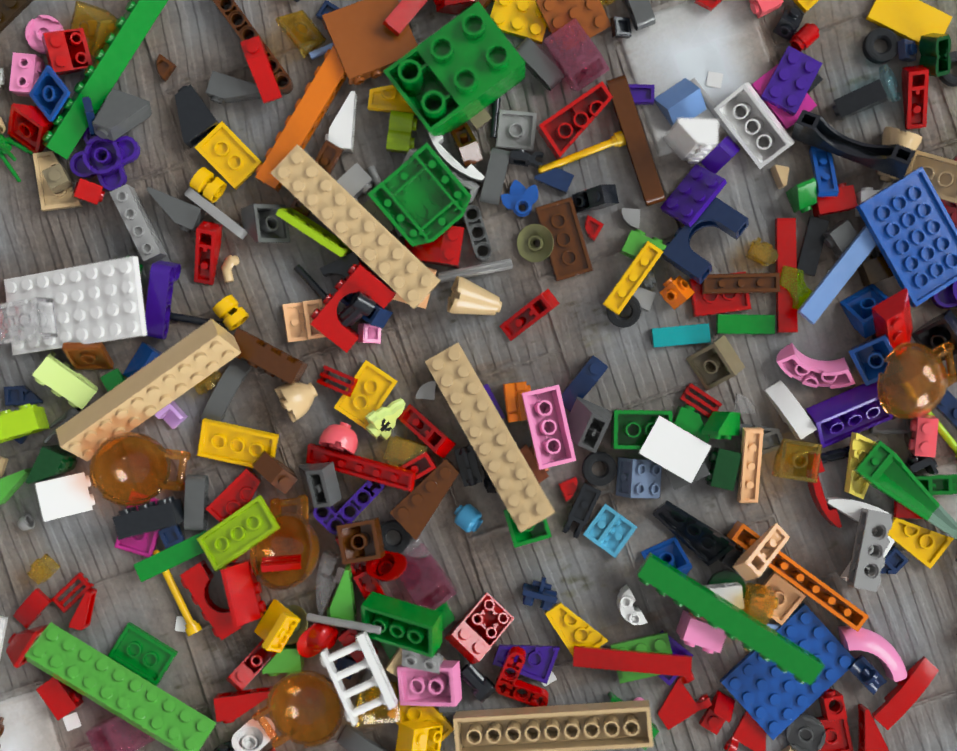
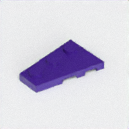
M499 644L492 662L493 665L502 667L509 650L512 647H521L526 652V658L520 675L547 684L560 646ZM516 655V657H514V662H516L519 655ZM508 668V669H507V670H510V671H512V672H515L514 669H511V668Z

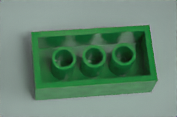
M371 592L361 605L362 623L382 627L380 634L367 632L371 639L433 658L442 644V612L376 592Z

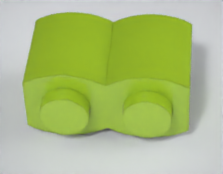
M391 110L386 143L387 151L407 154L410 149L415 147V138H412L413 130H417L418 119H414V113Z

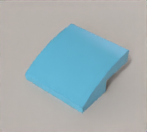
M605 504L583 535L616 558L638 527Z

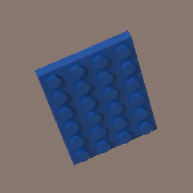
M922 166L905 175L903 180H897L856 206L901 289L906 288L908 290L911 307L920 305L957 281V228Z
M804 603L775 631L822 660L825 667L812 686L806 682L804 684L798 682L792 673L788 671L784 673L776 667L777 664L773 661H765L754 649L719 680L772 740L848 671V667L855 661V658Z

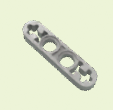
M190 186L185 191V196L243 240L248 234L243 227Z

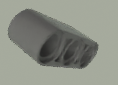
M624 0L636 31L656 23L649 0Z
M529 37L524 39L515 48L525 61V67L547 90L551 91L565 78L562 71Z
M492 147L481 192V202L499 205L510 159V151Z
M469 205L464 213V221L476 259L486 261L491 256V246L482 215L477 206ZM469 211L477 213V217L472 220L467 218L466 215ZM480 229L483 235L480 238H475L472 235L473 230ZM485 247L488 250V254L480 256L477 253L478 249Z
M187 475L184 501L185 530L205 531L207 528L208 475Z

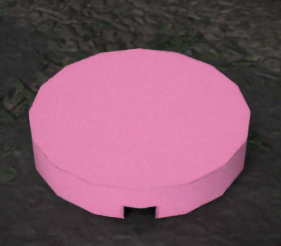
M39 15L27 24L25 38L33 50L40 54H46L41 38L42 34L62 31L64 28L57 19L50 15Z

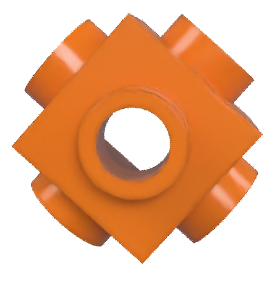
M680 275L675 279L669 278L662 284L664 288L659 292L674 310L695 293L688 282Z

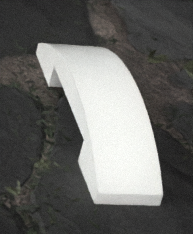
M428 132L435 151L449 168L474 182H484L485 177L472 164L465 169L441 146L444 142L442 135L432 136Z

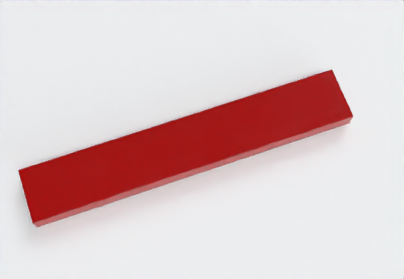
M776 218V273H780V292L776 293L777 333L798 332L796 218Z
M312 443L307 447L306 463L333 462L337 472L409 492L414 490L415 471Z
M574 646L573 666L691 677L692 656Z

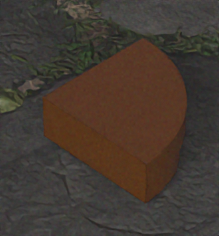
M159 54L156 60L159 76L166 82L177 66Z

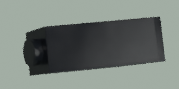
M880 79L835 99L836 105L832 107L837 117L841 116L842 119H845L888 101V97Z
M190 84L178 90L175 100L183 141L188 147L192 148L202 141L219 122L195 88Z

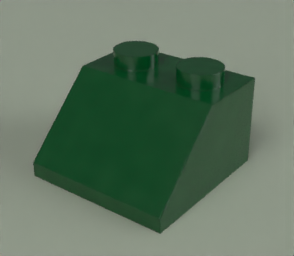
M60 445L42 446L26 483L41 482L70 472L77 464V456L64 450Z

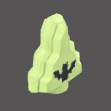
M401 398L397 399L386 407H380L378 410H373L367 414L365 418L369 424L365 427L366 430L376 439L380 436L383 440H387L391 436V430L396 425V419L405 408L406 403Z

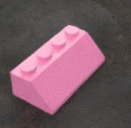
M559 385L521 393L538 469L576 461Z

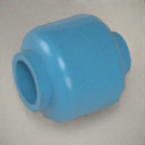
M471 504L460 505L454 512L456 515L454 519L455 524L465 532H475L483 522L481 519L482 513Z

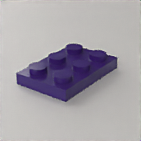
M788 46L764 89L761 99L794 116L823 63Z
M695 164L660 209L662 212L691 228L727 182L723 177Z

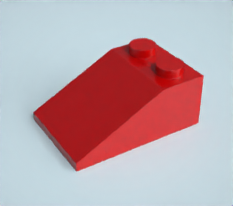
M452 225L434 242L412 247L405 239L404 246L421 262L459 268L465 230L464 227Z

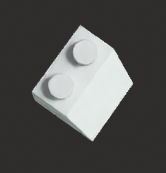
M84 472L34 484L43 522L93 510L92 506L95 505L94 496L89 494L88 487L91 486L89 475L85 476Z

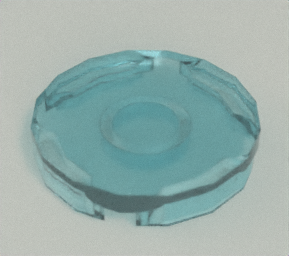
M885 64L879 67V75L888 98L894 103L901 99V92L896 91L899 85L892 69Z

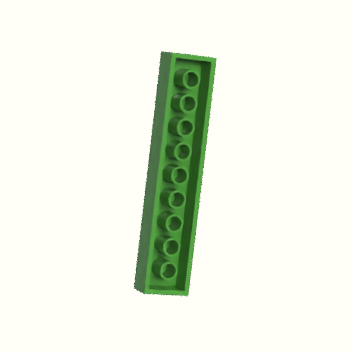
M51 622L25 654L27 662L174 751H200L216 726V722Z

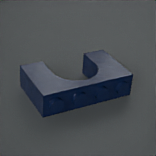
M715 197L691 228L684 225L683 228L680 227L676 231L674 239L666 243V248L662 253L663 258L701 285L712 271V265L691 249L690 240L694 233L704 227H717L737 240L749 226L748 218Z

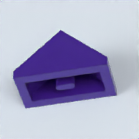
M727 136L700 163L707 170L716 174L741 148Z

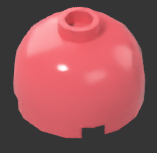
M340 422V425L332 424L324 429L320 436L319 445L354 455L358 447V437L355 431L350 429L351 425Z

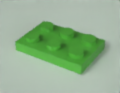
M667 631L610 644L611 649L672 654ZM617 670L620 684L662 675Z

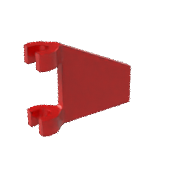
M692 671L691 677L679 676L657 712L668 730L696 712L713 705L707 693L695 701L684 686V684L690 683L695 679Z
M747 711L743 714L732 737L724 745L726 751H737L739 743L753 751H766V732Z

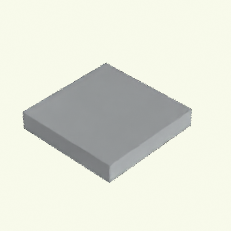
M499 109L496 148L504 150L522 149L526 152H533L537 113Z

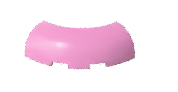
M793 343L785 346L777 355L776 361L780 368L789 377L801 381L803 385L814 388L820 386L836 389L855 384L845 357L831 361L815 360L799 352Z
M849 626L838 627L840 641L844 648L849 651L860 650L874 654L881 662L886 676L894 682L901 681L908 676L900 655L885 638L862 627L858 632Z

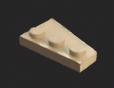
M53 151L33 153L41 210L51 211L83 207L79 199L72 197L73 187L56 194L50 189L42 171L59 164Z

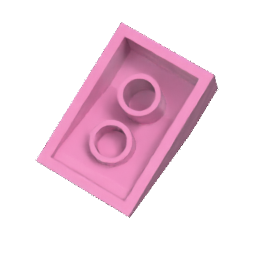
M443 660L442 664H440L439 674L402 665L397 666L400 705L456 707L462 700L460 662L458 660Z

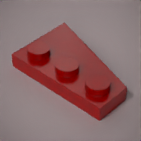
M247 467L206 507V510L219 522L223 521L251 501L261 479Z

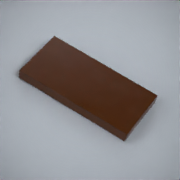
M572 197L536 207L535 212L539 224L548 228L554 239V247L549 259L556 282L593 271Z

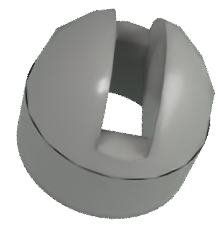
M27 514L18 519L17 525L20 530L28 531L35 527V520L32 515Z

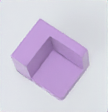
M174 401L154 414L158 419H164L172 429L178 427L188 417Z

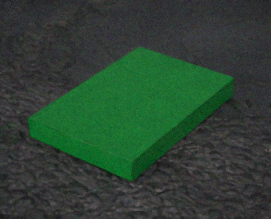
M129 622L114 644L108 657L157 686L178 651Z

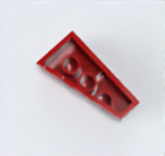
M603 81L536 127L557 160L613 98Z

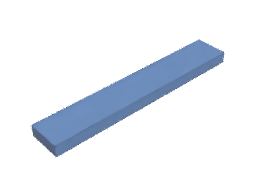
M866 225L797 311L809 323L814 324L877 245Z

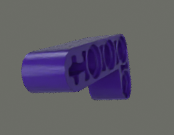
M159 260L151 266L145 313L147 337L163 340L167 337L173 284L179 279L181 265L178 263Z
M367 480L338 511L333 506L325 507L328 514L327 516H322L319 514V508H314L313 515L330 533L337 535V529L332 525L333 520H338L341 524L352 522L386 485L380 484L381 487L377 486L371 491L368 488L375 482ZM361 492L367 493L369 497L367 502H362L359 499ZM347 506H352L355 509L353 516L346 513Z

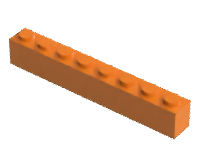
M334 45L331 50L328 49L325 53L322 66L319 65L315 70L313 81L306 85L305 94L302 99L299 98L296 102L294 113L287 117L285 121L286 126L283 131L277 134L275 138L276 143L273 148L270 147L265 155L266 160L256 169L255 173L257 175L255 178L277 192L280 191L283 184L271 172L297 144L303 150L305 149L347 78Z
M739 521L735 523L727 534L729 539L736 542L744 550H747L761 537ZM779 551L768 565L770 569L858 632L869 616L783 552Z

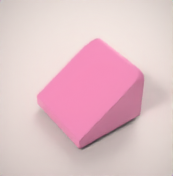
M367 323L358 324V343L381 344L380 327Z

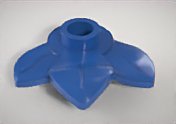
M514 180L510 186V194L501 195L502 203L506 208L513 210L517 216L526 217L531 213L532 205L538 200V188L536 185H531L526 189L519 181ZM525 205L526 210L520 211L519 206Z

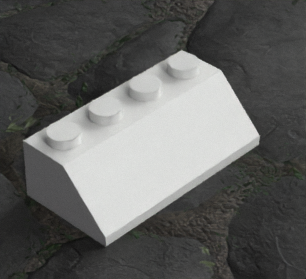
M749 82L744 83L714 108L715 112L759 169L763 168L795 143Z
M678 118L665 135L664 142L682 161H688L689 164H698L718 144L719 119Z

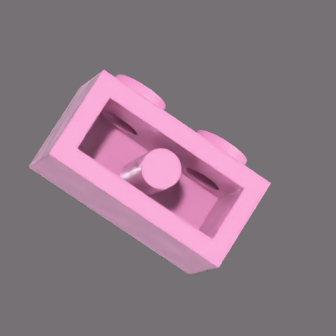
M13 52L9 91L17 96L30 97V91L45 68L44 60L36 54Z

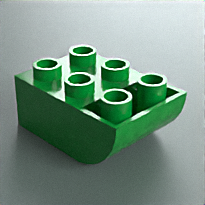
M477 1L383 72L432 136H440L460 127L524 80L525 61L483 6Z

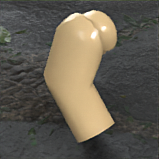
M236 255L227 256L221 266L225 283L234 281L232 268L239 264V258Z

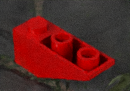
M264 640L226 678L237 691L241 692L277 653L265 650L262 647Z

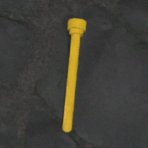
M622 131L613 133V136L610 137L611 139L542 165L541 168H538V172L540 174L612 146L618 148L625 146V137Z
M156 549V550L153 551V555H155V554H157V553H159V552H161V551L158 550V549ZM170 570L162 572L186 622L185 631L187 636L202 630L200 623L193 620Z

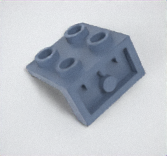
M618 457L616 495L627 498H660L662 466L652 460Z

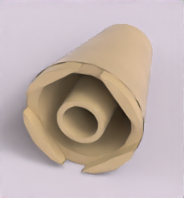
M885 127L881 145L899 144L916 151L923 137L909 131H900L898 128ZM877 171V175L880 176V180L891 183L892 180L897 179L896 177Z
M456 276L451 287V297L449 296L447 312L451 314L495 315L496 312H500L502 307L500 297L462 276Z

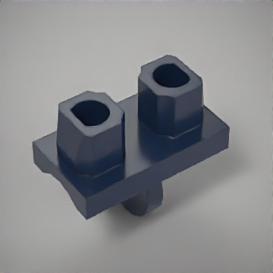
M541 577L540 581L533 580L532 585L523 583V604L532 606L534 598L540 599V608L550 611L553 603L556 604L557 591L551 590L552 585L545 583L546 577Z
M862 655L856 658L848 667V670L873 695L880 686L887 682Z

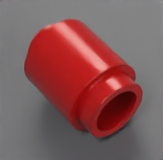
M806 23L792 36L790 45L800 52L806 50L819 38V28L813 23Z

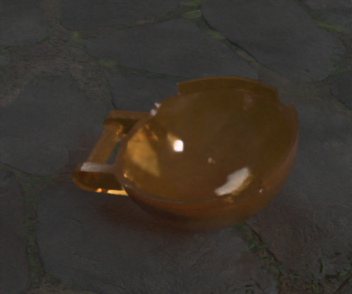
M906 342L891 351L885 359V362H888L884 374L879 373L878 397L881 406L887 414H892L895 418L912 419L928 414L939 405L947 387L957 382L952 352L954 344L944 343L931 350L920 343ZM943 356H945L947 371L943 362L940 359Z
M138 432L121 433L108 438L98 447L91 459L89 476L93 487H97L106 500L123 506H138L149 503L150 499L158 495L162 489L185 490L184 478L187 461L190 460L191 454L187 451L165 449L156 439ZM170 459L179 460L176 481L168 480L171 473Z
M305 494L288 499L272 498L270 501V511L279 524L280 529L250 549L251 566L255 576H260L264 582L262 584L272 590H285L298 586L309 578L317 566L320 545L315 529L308 522V497ZM297 505V514L290 512L282 513V507ZM301 554L302 563L300 570L261 572L262 557Z
M301 670L294 671L281 678L268 694L267 705L254 713L252 718L254 721H258L272 741L271 745L273 748H277L288 740L304 745L303 748L315 747L329 741L339 730L343 719L344 706L330 678L316 671ZM269 713L273 724L283 735L278 736L264 717L266 714Z

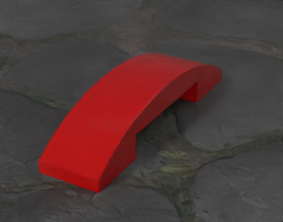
M811 452L807 462V481L811 497L825 520L832 526L840 528L842 524L837 508L828 507L818 477V473L825 471L820 454Z

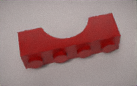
M205 560L180 575L182 585L191 592L193 602L201 608L203 618L210 622L216 637H219L222 641L243 626L234 628L230 609L221 608L211 600L209 584L214 574Z

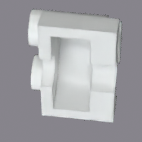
M626 584L620 589L617 596L616 604L624 619L632 625L646 624L647 621L639 607H633V603L636 600Z

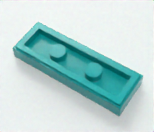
M709 323L651 329L653 348L711 342Z

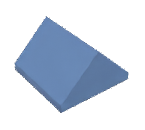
M686 78L654 98V102L671 127L678 118H695L706 110L700 88Z

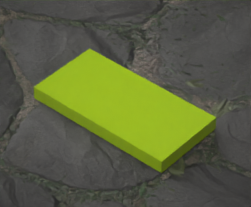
M293 208L278 209L276 213L278 217L338 256L344 257L352 253V250L337 236Z
M259 495L199 536L197 540L214 571H219L280 529V526L263 497Z

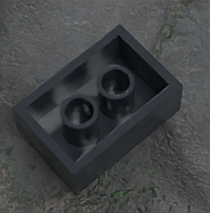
M174 496L158 500L157 504H155V501L137 506L138 509L136 506L120 510L118 511L119 515L112 517L118 540L177 525L184 521V509L181 498L174 499Z

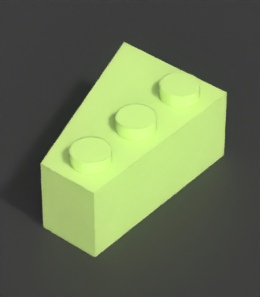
M51 351L32 374L35 377L34 380L40 385L45 386L46 384L56 396H63L69 400L68 403L76 409L79 407L83 410L97 392L98 387L81 373H76L70 369L71 365L67 362L62 363L56 359V353Z

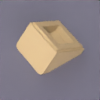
M774 165L770 168L777 189L781 190L787 185L789 167Z

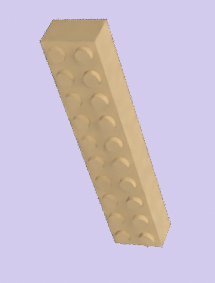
M298 144L271 172L281 184L413 309H416L441 282L438 277Z
M210 319L57 428L56 433L60 447L88 462L238 356L241 351L235 337L213 319Z
M456 343L426 360L425 363L520 532L555 514L554 509L460 344Z
M649 700L456 711L453 717L456 751H589L654 747Z

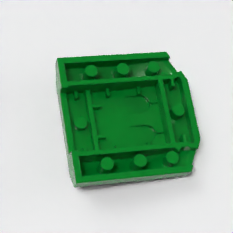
M427 142L390 176L368 193L369 197L412 247L434 242L464 216L472 197Z

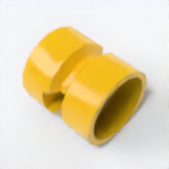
M205 167L199 169L190 181V187L199 194L203 193V197L211 203H215L223 195L227 187L223 180L219 177L214 178V174Z
M233 295L226 296L212 309L219 319H224L223 323L229 331L236 329L249 318L248 313L243 307H238L239 303Z

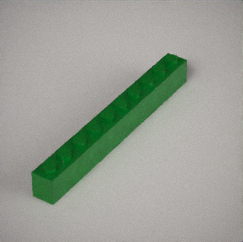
M130 0L125 7L127 11L123 17L120 16L117 19L114 32H110L107 35L105 46L96 52L94 56L96 60L93 65H89L86 68L84 79L75 85L74 95L72 98L69 97L64 103L63 107L65 109L61 115L58 114L54 119V126L51 131L48 130L44 134L42 139L44 146L68 159L89 126L82 98L89 97L91 99L94 115H96L168 0Z
M649 552L638 569L637 576L643 584L647 586L651 584L656 587L655 590L659 594L670 596L673 598L672 601L680 607L686 606L690 609V613L697 618H705L711 627L715 629L719 627L724 630V634L732 640L738 639L742 642V646L750 651L754 649L762 659L767 662L773 661L777 664L776 667L784 673H787V671L792 673L798 682L802 684L806 682L812 686L825 667L822 660L651 552Z

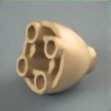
M296 382L294 385L287 383L274 389L282 407L288 411L287 414L292 422L303 417L310 409L314 398L318 396L311 382L308 384Z

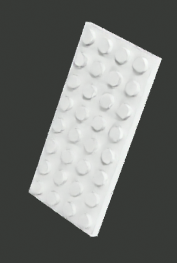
M137 256L4 279L13 355L62 349L63 343L81 342L82 344H91L147 335Z

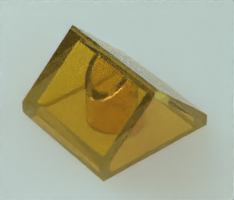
M303 10L277 17L275 20L280 30L303 58L307 57L309 52L314 51L326 41V38Z

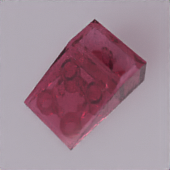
M576 18L543 40L573 91H580L610 70L601 53Z
M424 543L405 556L407 566L399 578L416 605L435 610L457 594V588Z
M116 715L94 725L86 732L94 751H136L155 740Z

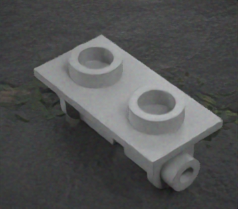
M402 649V666L440 673V664L443 662V656L440 653H435L433 658Z

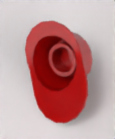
M385 551L384 557L366 562V571L369 576L380 581H392L403 574L407 566V559L400 553Z
M315 622L299 637L296 648L298 654L309 658L314 657L325 648H332L337 641V634L339 633L336 626Z

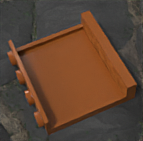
M362 0L322 15V23L325 30L327 29L348 78L349 85H359L365 79L380 77L385 69L418 46L409 24L398 37L383 25L384 20L399 4L398 0Z

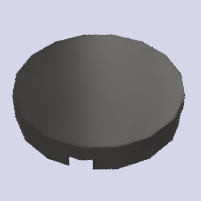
M801 714L786 728V737L791 747L796 751H819L825 744L826 732L819 719L812 715Z

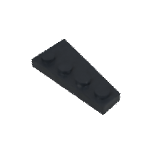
M667 500L653 512V515L708 566L736 546V542Z

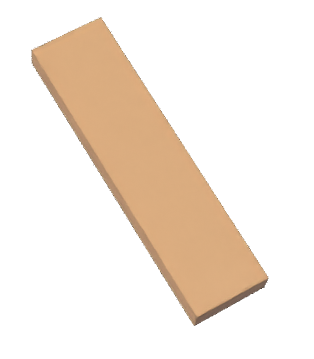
M762 427L742 428V455L740 459L737 496L739 503H758L764 432Z

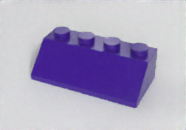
M881 381L868 386L864 383L806 408L807 415L817 428L814 434L821 448L850 437L852 432L860 433L893 418L890 393Z

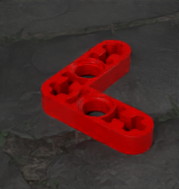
M512 647L496 678V692L534 707L547 706L549 694L545 689L517 679L525 663L526 652L521 647ZM516 655H519L516 662H514V657H516ZM511 668L515 670V673L509 674L505 670ZM524 689L527 693L520 694L517 690Z

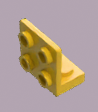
M273 599L254 632L264 640L262 647L265 650L281 653L301 619L281 602Z

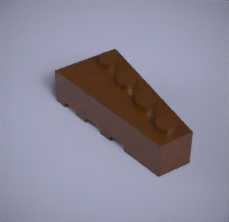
M236 329L233 336L241 351L236 358H245L248 360L247 363L255 368L261 367L264 369V373L272 377H279L281 382L294 385L296 382L299 383L308 364L243 329Z
M447 458L444 459L437 468L424 478L389 513L417 540L460 471Z

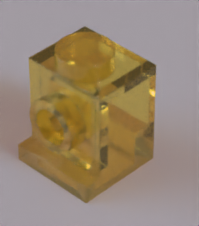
M758 237L753 240L745 257L765 267L771 265V263L774 264L779 255L777 250L773 249V246L767 242L760 243L762 239Z
M219 370L194 386L198 395L206 394L205 389L209 391L216 387V382L222 377Z
M45 554L41 559H37L30 566L31 570L27 575L39 585L48 581L60 566L48 554Z

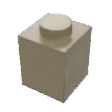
M60 163L42 171L50 189L55 194L74 186L65 168Z

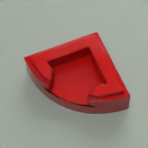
M587 215L584 225L588 237L595 241L604 224Z
M576 476L558 483L565 501L570 500L577 490L578 481Z

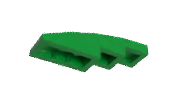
M957 474L915 475L932 496L957 494Z

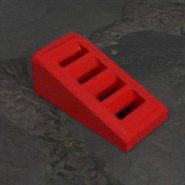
M96 588L85 592L69 623V628L83 630L90 626L97 593Z

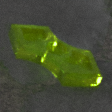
M783 266L780 286L786 288L791 294L793 300L792 308L799 310L813 291L804 282L803 270Z

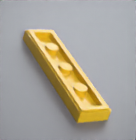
M647 241L602 305L619 315L664 251Z

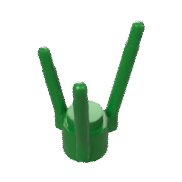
M0 134V158L17 182H21V179L3 154H7L13 161L17 160L10 152L12 149L11 145L30 155H33V152L10 137L5 138Z

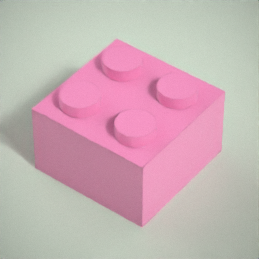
M683 610L676 629L680 639L684 641L683 643L691 647L698 645L702 647L703 651L710 654L714 652L720 653L726 638L725 631L719 627L715 629L707 623L708 620L705 618H697L690 612Z

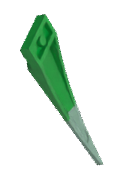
M877 441L854 471L864 478L868 484L957 540V522L928 492L899 456L883 442Z

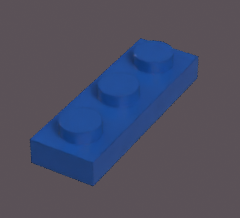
M811 146L809 154L813 175L816 180L817 197L837 196L839 189L832 153Z

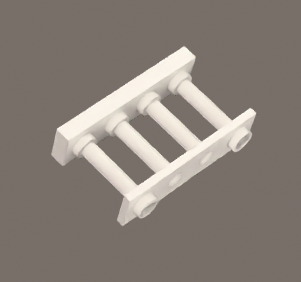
M365 631L359 632L355 642L331 654L328 648H325L320 653L321 664L327 668L345 708V717L348 722L351 721L352 726L357 725L359 721L358 715L382 704L387 705L390 710L396 707L398 703L369 635ZM358 649L363 651L365 656L363 661L339 672L337 671L334 660ZM362 669H371L373 673L371 679L347 690L345 689L341 679ZM373 686L379 687L381 691L380 697L354 708L350 700L351 696Z

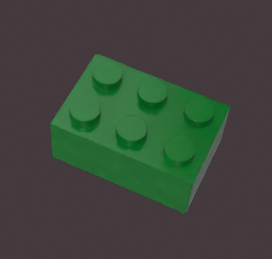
M611 410L613 412L611 417V448L641 449L659 416L673 423V411Z

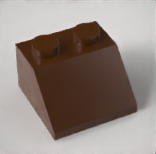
M379 517L336 526L343 565L380 559L385 556Z

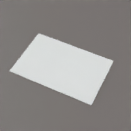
M659 416L639 453L692 483L711 446Z

